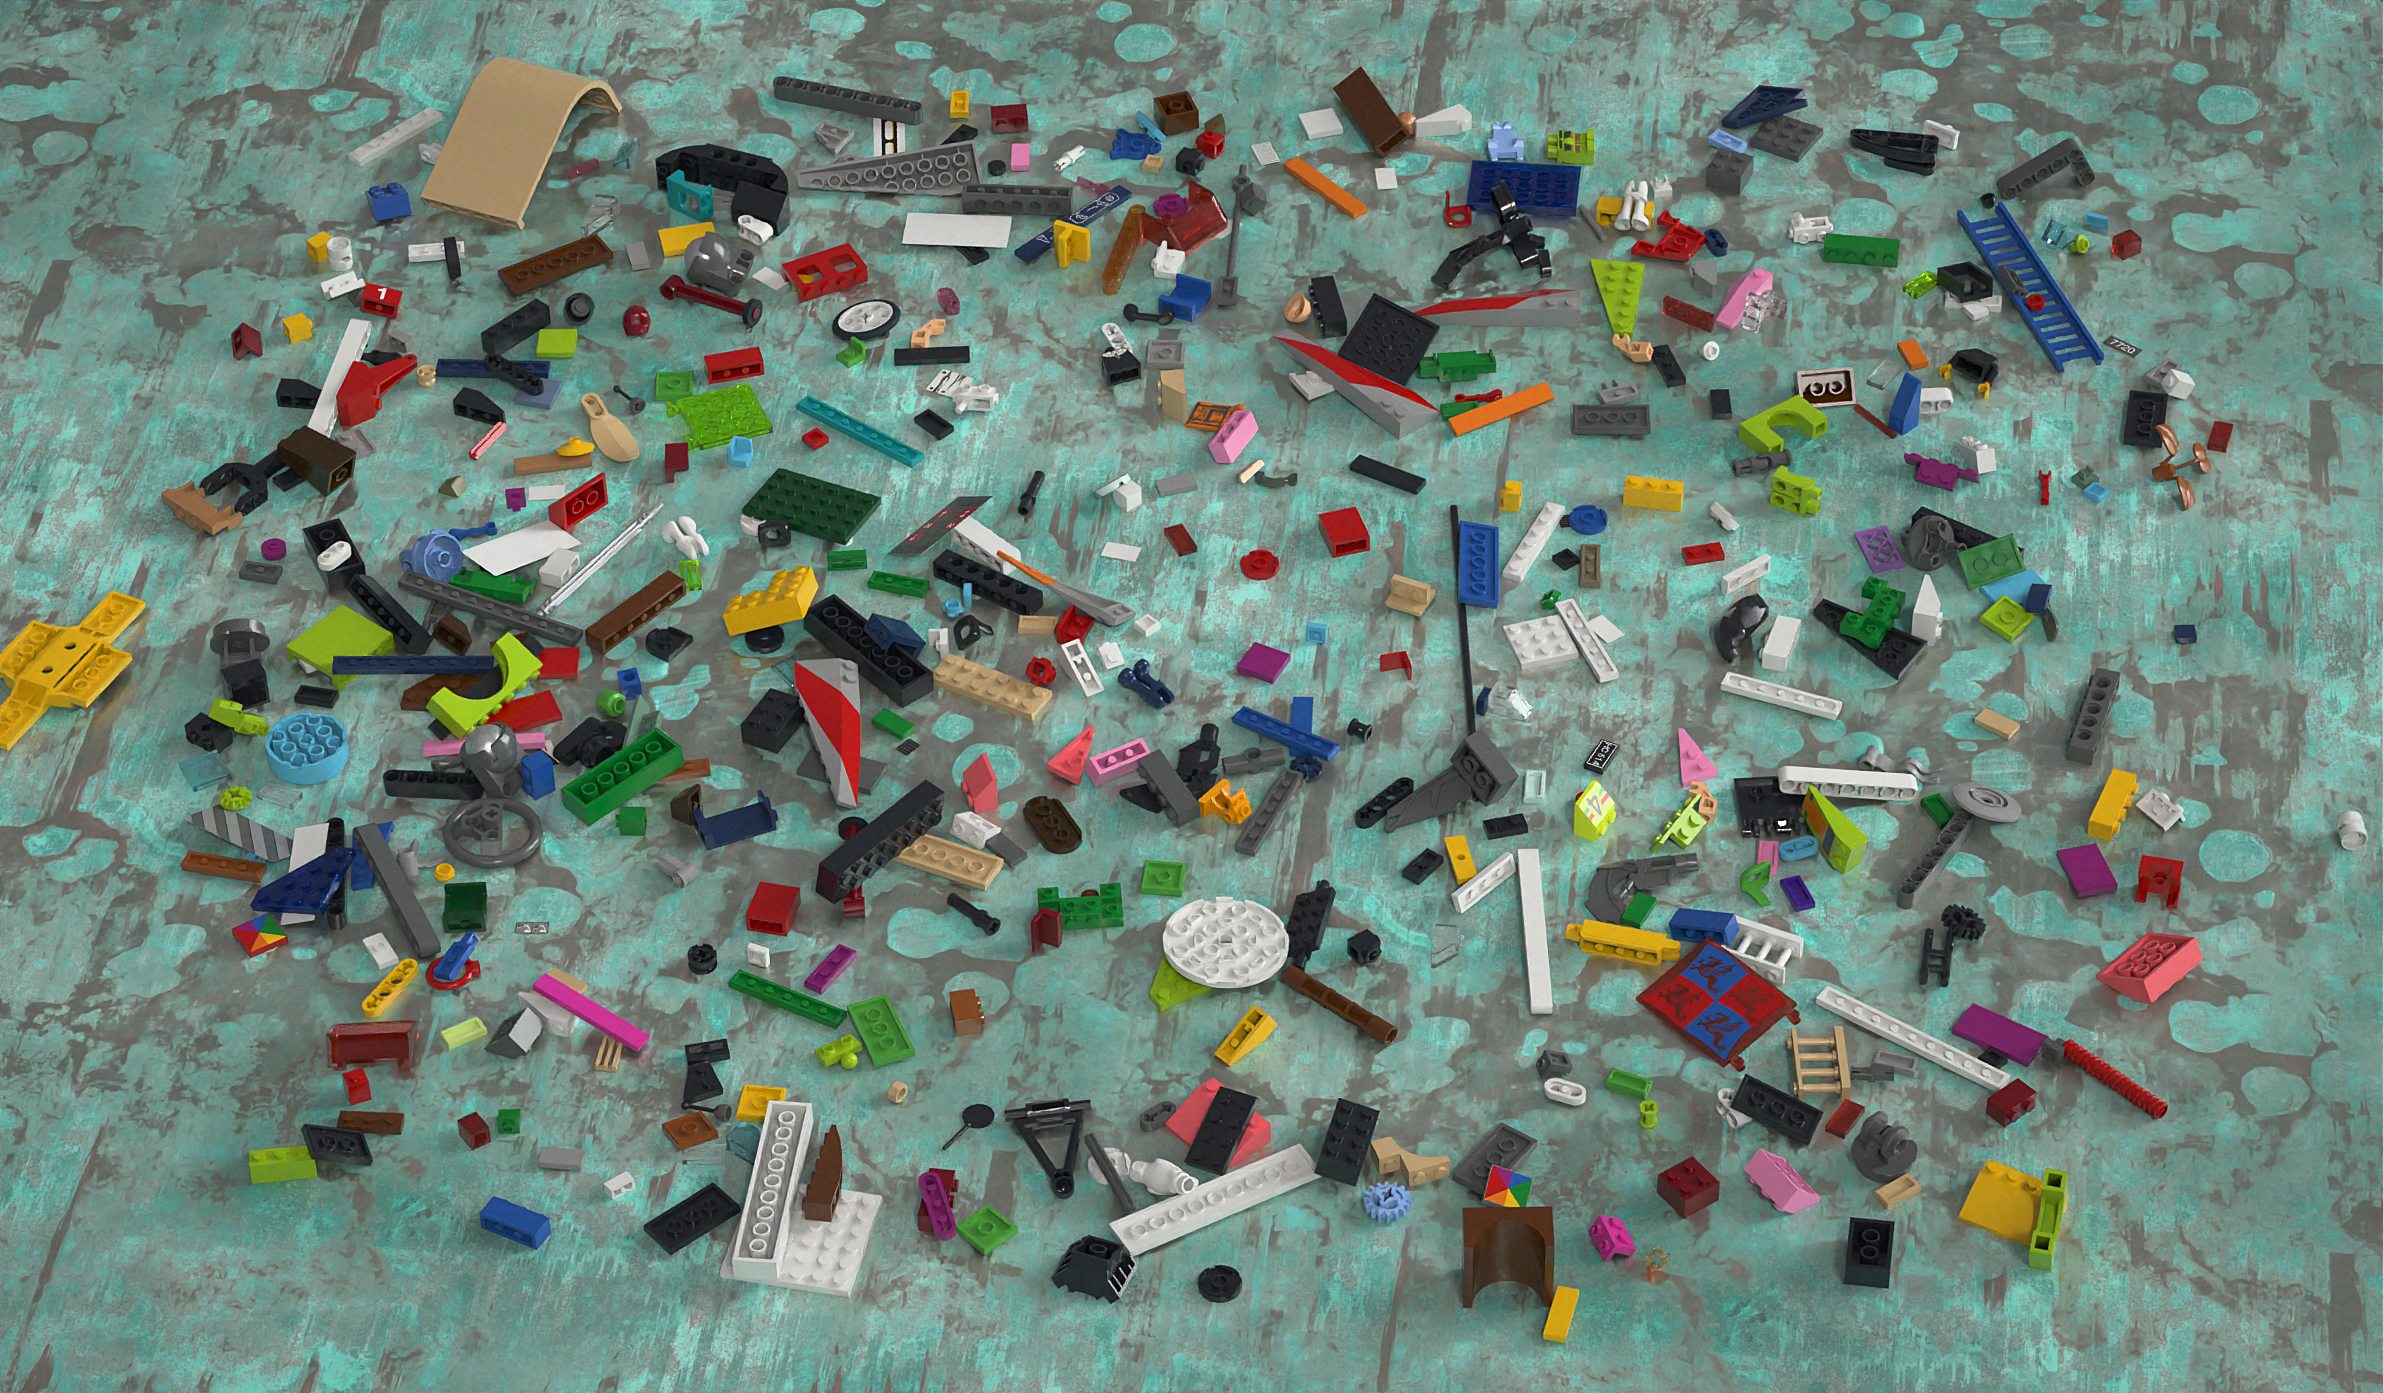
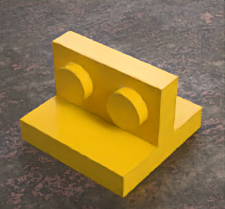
M1056 220L1053 223L1054 252L1059 259V267L1066 269L1073 259L1088 262L1091 259L1090 230Z

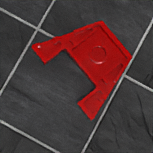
M1664 210L1657 218V225L1670 230L1657 245L1638 240L1631 248V254L1688 262L1705 243L1706 236L1690 225L1686 227L1679 218L1671 217L1670 212Z

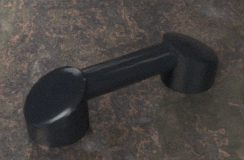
M1131 303L1126 304L1123 309L1125 318L1131 322L1144 320L1158 322L1160 325H1168L1172 323L1175 317V312L1171 308H1163L1160 315L1139 313L1138 307Z

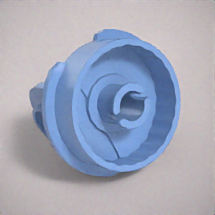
M432 529L429 535H423L417 539L412 550L404 549L400 552L399 561L405 572L410 570L448 583L451 576L458 574L462 569L463 550L459 541L454 536L441 529Z

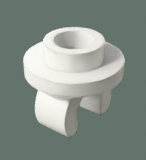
M1713 341L1706 342L1703 348L1698 349L1700 356L1707 360H1714L1719 354V347Z

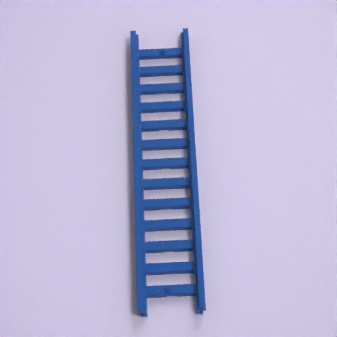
M1998 202L1999 206L1995 207V213L1998 217L1972 223L1969 222L1962 210H1957L1958 220L2059 373L2064 372L2062 362L2090 356L2096 365H2101V361L2104 360L2103 352L2003 202ZM1999 225L2005 226V228L1992 230L1978 234L1975 231ZM2011 235V237L2013 238L1989 244H1984L1982 242L1985 240L2000 238ZM2019 247V250L1995 255L1990 254L1991 251L2001 248ZM2025 257V261L2003 266L2013 270L2032 268L2034 270L2032 272L2018 274L2022 282L2040 279L2041 282L2025 285L2028 292L2047 290L2048 293L2042 294L2045 302L2054 301L2056 304L2045 306L2037 312L2027 310V298L2020 299L2016 292L2012 293L1997 271L2000 267L1997 265V262ZM2057 312H2062L2063 314L2062 316L2038 321L2033 319V317ZM2070 324V327L2042 332L2040 330L2049 326ZM2073 334H2076L2078 336V338L2054 342L2050 344L2047 341L2049 339H2054L2059 336H2068ZM2084 345L2086 348L2058 355L2055 353L2058 350Z

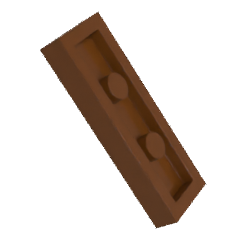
M340 1110L337 1128L358 1130L370 1134L401 1135L405 1115L404 1113Z

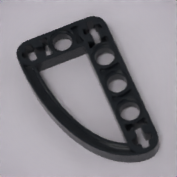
M1852 129L1850 131V143L1865 152L1904 161L1936 162L1939 137L1935 135L1867 129ZM1895 147L1919 148L1921 149V151L1900 149Z

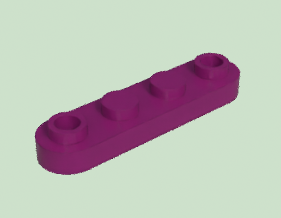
M925 1172L919 1177V1189L934 1234L940 1240H950L956 1236L957 1230L943 1184L937 1173Z

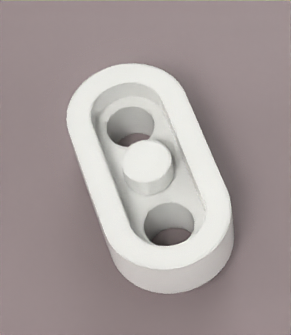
M1717 502L1711 505L1710 509L1712 512L1710 514L1717 520H1721V525L1728 531H1736L1741 524L1730 512Z
M339 541L325 550L317 558L319 568L324 571H330L351 556L350 544Z
M1551 1078L1545 1082L1544 1093L1550 1099L1574 1106L1581 1105L1586 1100V1089L1582 1085L1559 1078Z

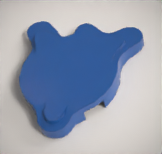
M1120 128L1116 131V137L1119 140L1112 142L1114 149L1110 151V158L1143 160L1146 159L1148 154L1154 155L1159 153L1162 147L1154 139L1153 141L1150 140L1149 135L1130 133Z

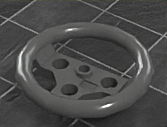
M493 796L475 799L459 806L447 818L442 835L446 849L457 860L473 867L494 869L512 866L527 859L539 847L544 831L540 817L528 805L512 798ZM503 810H507L522 816L529 823L531 832L529 839L521 848L502 855ZM472 835L481 841V855L465 850L457 842L460 836Z

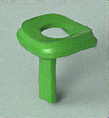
M1769 861L1761 862L1742 872L1740 877V889L1751 895L1761 907L1771 905L1768 897L1759 890L1769 883L1771 863ZM1760 873L1755 880L1749 881L1751 876Z

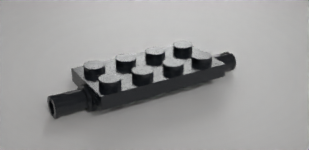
M1324 879L1317 881L1315 891L1296 895L1286 933L1289 936L1287 958H1294L1293 965L1304 972L1307 961L1311 958L1312 951L1320 950L1336 895L1334 888L1330 887V883Z

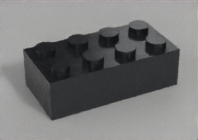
M340 518L302 529L305 547L329 592L346 588L355 573L366 575L365 564ZM339 541L350 544L351 556L330 571H324L319 568L317 558L325 550Z
M1339 1098L1314 1173L1356 1187L1380 1111Z

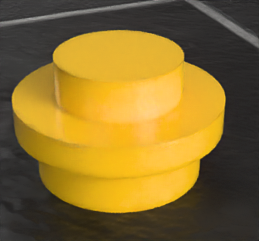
M448 863L439 864L434 871L435 879L440 882L452 880L455 877L454 868Z

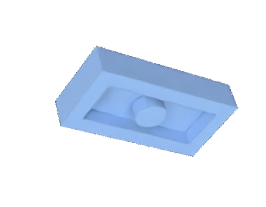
M1720 129L1707 137V143L1716 148L1729 149L1739 153L1747 149V142Z

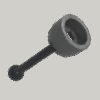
M619 385L614 386V392H619L630 401L629 407L632 411L641 413L645 409L646 402L642 398H631L621 390Z
M686 1101L681 1103L683 1110L694 1109L714 1113L716 1119L723 1122H728L731 1118V1105L720 1104L715 1109L690 1105Z

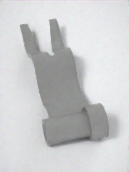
M1875 745L1868 747L1865 755L1861 757L1858 763L1860 771H1873L1875 767L1887 773L1909 771L1918 781L1923 783L1937 782L1938 778L1923 777L1914 766L1924 774L1942 771V768L1927 769L1913 757H1907L1902 761L1891 760L1886 755L1880 754L1879 748Z

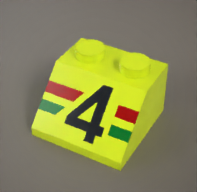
M1592 780L1574 807V835L1593 842H1597L1599 837L1605 834L1608 825L1613 823L1616 818V812L1614 811L1615 802L1596 780Z

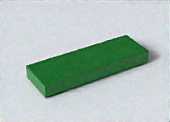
M873 571L868 581V588L919 598H924L930 587V581L880 571Z

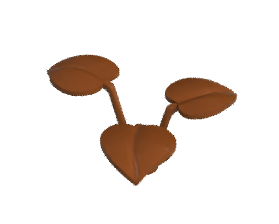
M2160 424L2154 428L2159 432L2170 456L2163 462H2160V466L2152 469V475L2157 483L2164 480L2166 482L2176 480L2183 511H2186L2195 502L2193 489L2189 481L2184 480L2183 476L2173 475L2176 474L2177 469L2196 462L2200 471L2206 474L2211 471V463L2200 443L2193 444L2192 449L2196 459L2175 467L2172 463H2167L2178 453L2179 442L2174 430L2169 425Z

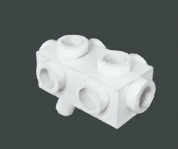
M1796 212L1794 214L1795 219L1791 220V227H1788V237L1793 238L1794 243L1806 244L1809 241L1815 240L1824 242L1826 233L1833 234V224L1829 223L1827 216L1803 218L1800 212Z
M963 383L961 386L957 385V390L953 391V402H956L955 412L957 414H961L964 410L994 412L995 404H999V393H995V387H990L988 384L971 386L969 383Z

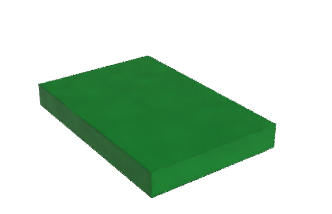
M2013 533L1956 553L1969 590L2026 571Z

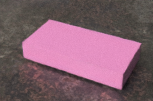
M1012 144L1011 171H1028L1030 166V144Z
M1759 840L1757 864L1769 861L1771 863L1770 875H1777L1780 842Z

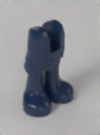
M1145 659L1137 661L1133 670L1125 668L1120 672L1118 683L1142 695L1145 698V702L1156 709H1162L1165 703L1170 704L1174 702V694L1165 686L1164 682H1161L1160 679L1156 681L1149 675L1150 664Z

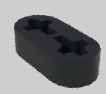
M1548 249L1538 250L1541 277H1551L1552 269Z

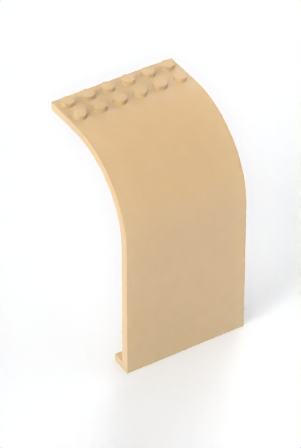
M509 57L495 58L480 71L474 80L420 197L427 206L522 230L525 225L522 217L563 126L576 102L620 113L622 106L612 88L604 81Z

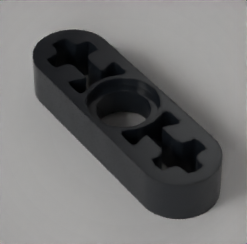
M1884 157V165L1887 167L1926 176L1932 175L1935 172V162L1920 163Z

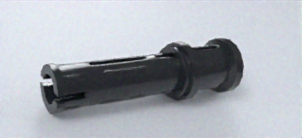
M951 893L948 896L947 904L970 918L974 926L983 928L986 934L990 936L999 930L1001 921L998 918L991 917L984 909H977L956 893Z

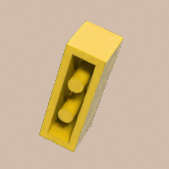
M1599 196L1596 210L1597 223L1599 225L1614 226L1615 218L1621 213L1624 199ZM1648 201L1647 206H1644V216L1649 221L1648 229H1651L1654 201ZM1632 203L1631 220L1635 209L1634 203Z
M1626 476L1623 505L1681 512L1684 499V482Z

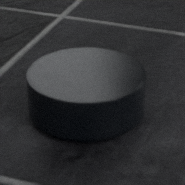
M1001 160L989 162V174L993 176L1003 175L1006 172L1005 162Z

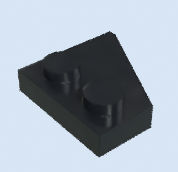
M709 1060L688 1066L683 1102L686 1101L689 1104H693L723 1094V1087Z

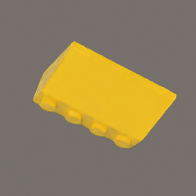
M1988 1159L1979 1172L1958 1219L2030 1247L2033 1230L2036 1231L2043 1180ZM2067 1190V1195H2066V1200H2065V1205H2064L2063 1214H2064V1212H2065L2066 1209H2067L2068 1194H2069V1191H2068V1190Z

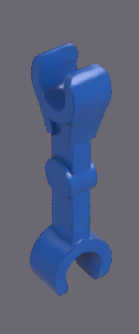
M488 522L483 527L470 528L468 530L450 529L448 533L458 541H461L465 537H475L481 534L496 535L497 527H495L494 522Z

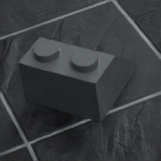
M526 1007L503 1020L484 1049L487 1052L511 1059H516L521 1055L526 1056L533 1048L531 1046L532 1043L542 1035L541 1030L545 1023Z

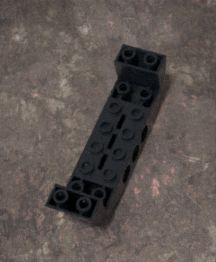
M707 143L706 145L678 148L655 159L658 189L668 191L666 178L678 169L684 172L685 181L705 186L710 184L713 188L736 193L738 184L742 180L787 195L790 218L787 176L771 158Z

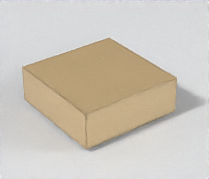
M1148 154L1142 164V170L1159 173L1165 164V158Z

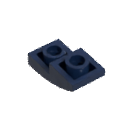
M2032 583L2026 600L2025 613H2046L2052 585Z

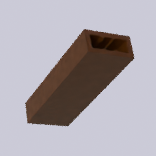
M1361 66L1333 88L1370 143L1383 158L1411 136L1378 87Z

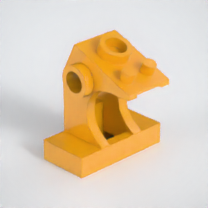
M1224 778L1198 800L1200 816L1204 819L1212 813L1227 823L1240 824L1252 814L1244 788H1240L1234 796H1230V781Z

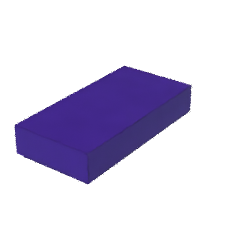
M1800 875L1780 880V886L1795 912L1815 908V901Z

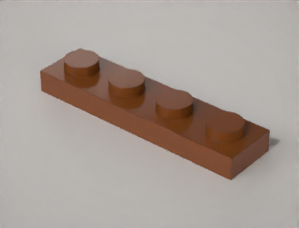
M189 850L181 863V868L184 871L260 883L267 870L266 863Z

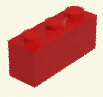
M759 346L703 356L705 373L709 384L765 375L763 357Z

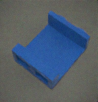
M1177 273L1176 288L1170 296L1161 294L1158 298L1159 313L1163 308H1171L1175 312V318L1193 322L1211 298V282Z

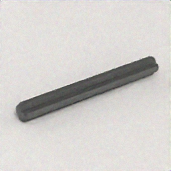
M1094 1133L1086 1134L1084 1142L1126 1212L1134 1211L1136 1203Z

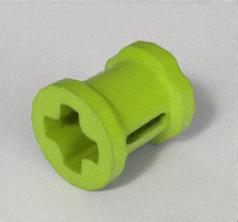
M1651 1100L1643 1101L1639 1105L1641 1116L1638 1123L1644 1129H1653L1658 1124L1656 1117L1658 1105Z

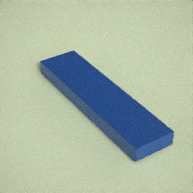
M1293 697L1292 726L1312 733L1313 697ZM1293 747L1290 748L1291 757H1303L1305 754L1308 757L1311 756Z

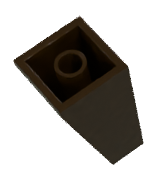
M304 425L299 430L293 431L288 438L282 439L278 443L276 457L327 497L353 478L357 453Z

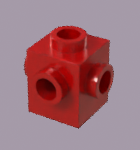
M1033 656L1026 668L1025 675L1029 678L1030 683L1040 687L1042 685L1048 687L1056 677V669L1052 665V661L1043 657L1039 659Z

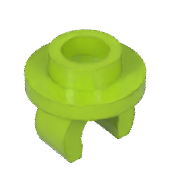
M2079 235L2076 239H2073L2074 244L2068 245L2071 252L2078 251V253L2083 254L2089 248V241L2084 235Z

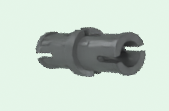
M1870 1065V1067L1851 1066L1850 1079L1870 1080V1082H1875V1080L1894 1081V1068H1875V1065Z

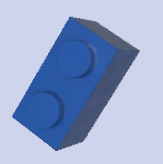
M542 750L521 759L522 788L526 795H530L536 801L556 791L552 760Z

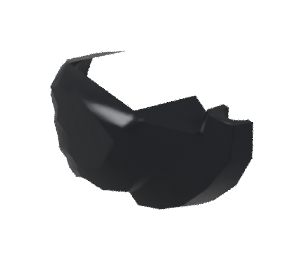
M1758 593L1738 600L1728 609L1735 608L1729 617L1723 616L1715 624L1713 631L1717 649L1722 658L1729 663L1737 657L1736 649H1740L1750 635L1768 617L1769 606Z

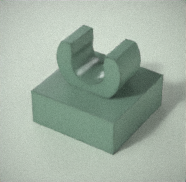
M2089 465L2083 470L2080 469L2078 473L2072 476L2071 480L2073 484L2082 490L2094 481L2099 483V477L2094 474V469Z

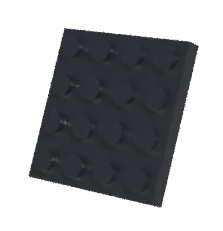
M1374 293L1337 355L1406 387L1419 362L1423 359L1438 334L1440 326Z

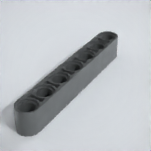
M1965 809L1958 810L1898 886L1897 905L1900 908H1913L1973 833L1974 814Z

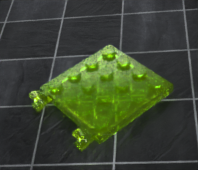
M749 383L676 400L677 404L674 401L665 402L667 409H670L666 410L668 418L681 414L692 435H683L685 443L689 442L688 451L697 447L700 450L729 444L734 435L753 438L773 433V426Z

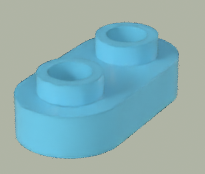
M1807 835L1785 841L1779 846V857L1785 861H1794L1814 855L1818 851V840L1813 836Z

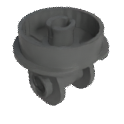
M246 618L230 619L217 624L213 629V637L210 639L211 650L220 655L221 669L256 658L259 659L262 665L261 652L270 645V638L265 633V626L259 621Z
M1883 1111L1875 1112L1864 1121L1860 1134L1857 1135L1852 1143L1851 1154L1853 1160L1856 1161L1857 1169L1864 1177L1875 1182L1890 1183L1910 1172L1917 1158V1145L1913 1140L1908 1139L1909 1130L1906 1127L1898 1126L1894 1128L1887 1124L1888 1116Z

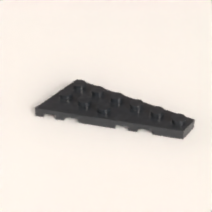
M1824 598L1814 608L1813 616L1897 681L1927 649L1928 641L1892 627L1891 631H1887L1877 649L1867 647L1860 640L1840 633V623L1847 612L1861 616L1863 614Z

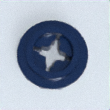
M1305 754L1303 757L1297 756L1296 759L1291 760L1290 769L1303 773V779L1307 780L1321 774L1322 764L1319 758H1315L1313 755L1308 757Z

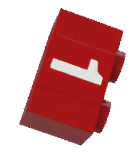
M366 283L361 298L360 310L396 319L403 291Z

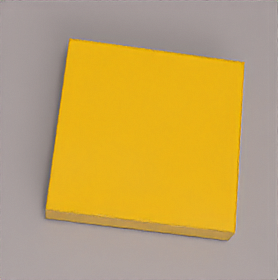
M744 1084L736 1111V1120L764 1123L769 1100L785 1101L786 1088Z

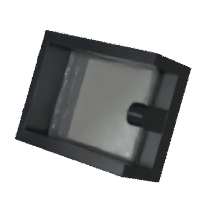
M1970 261L1937 268V286L1941 285L1957 296L1960 303L1992 297L1993 277Z

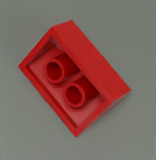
M602 472L549 505L550 521L566 531L607 505L608 495L605 473Z

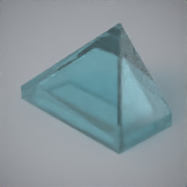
M798 654L771 665V669L793 690L794 661H801Z

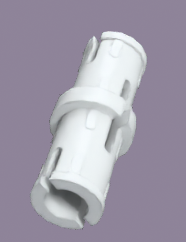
M1077 145L1071 151L1063 153L1061 158L1053 162L1054 169L1057 172H1061L1068 165H1073L1075 160L1085 155V150L1079 152L1084 148L1081 145Z

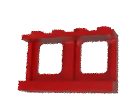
M849 242L781 264L782 278L785 282L790 281L797 289L800 303L868 281L867 266ZM851 261L857 266L844 272H837L834 268ZM819 272L823 279L804 283L798 274L811 275Z

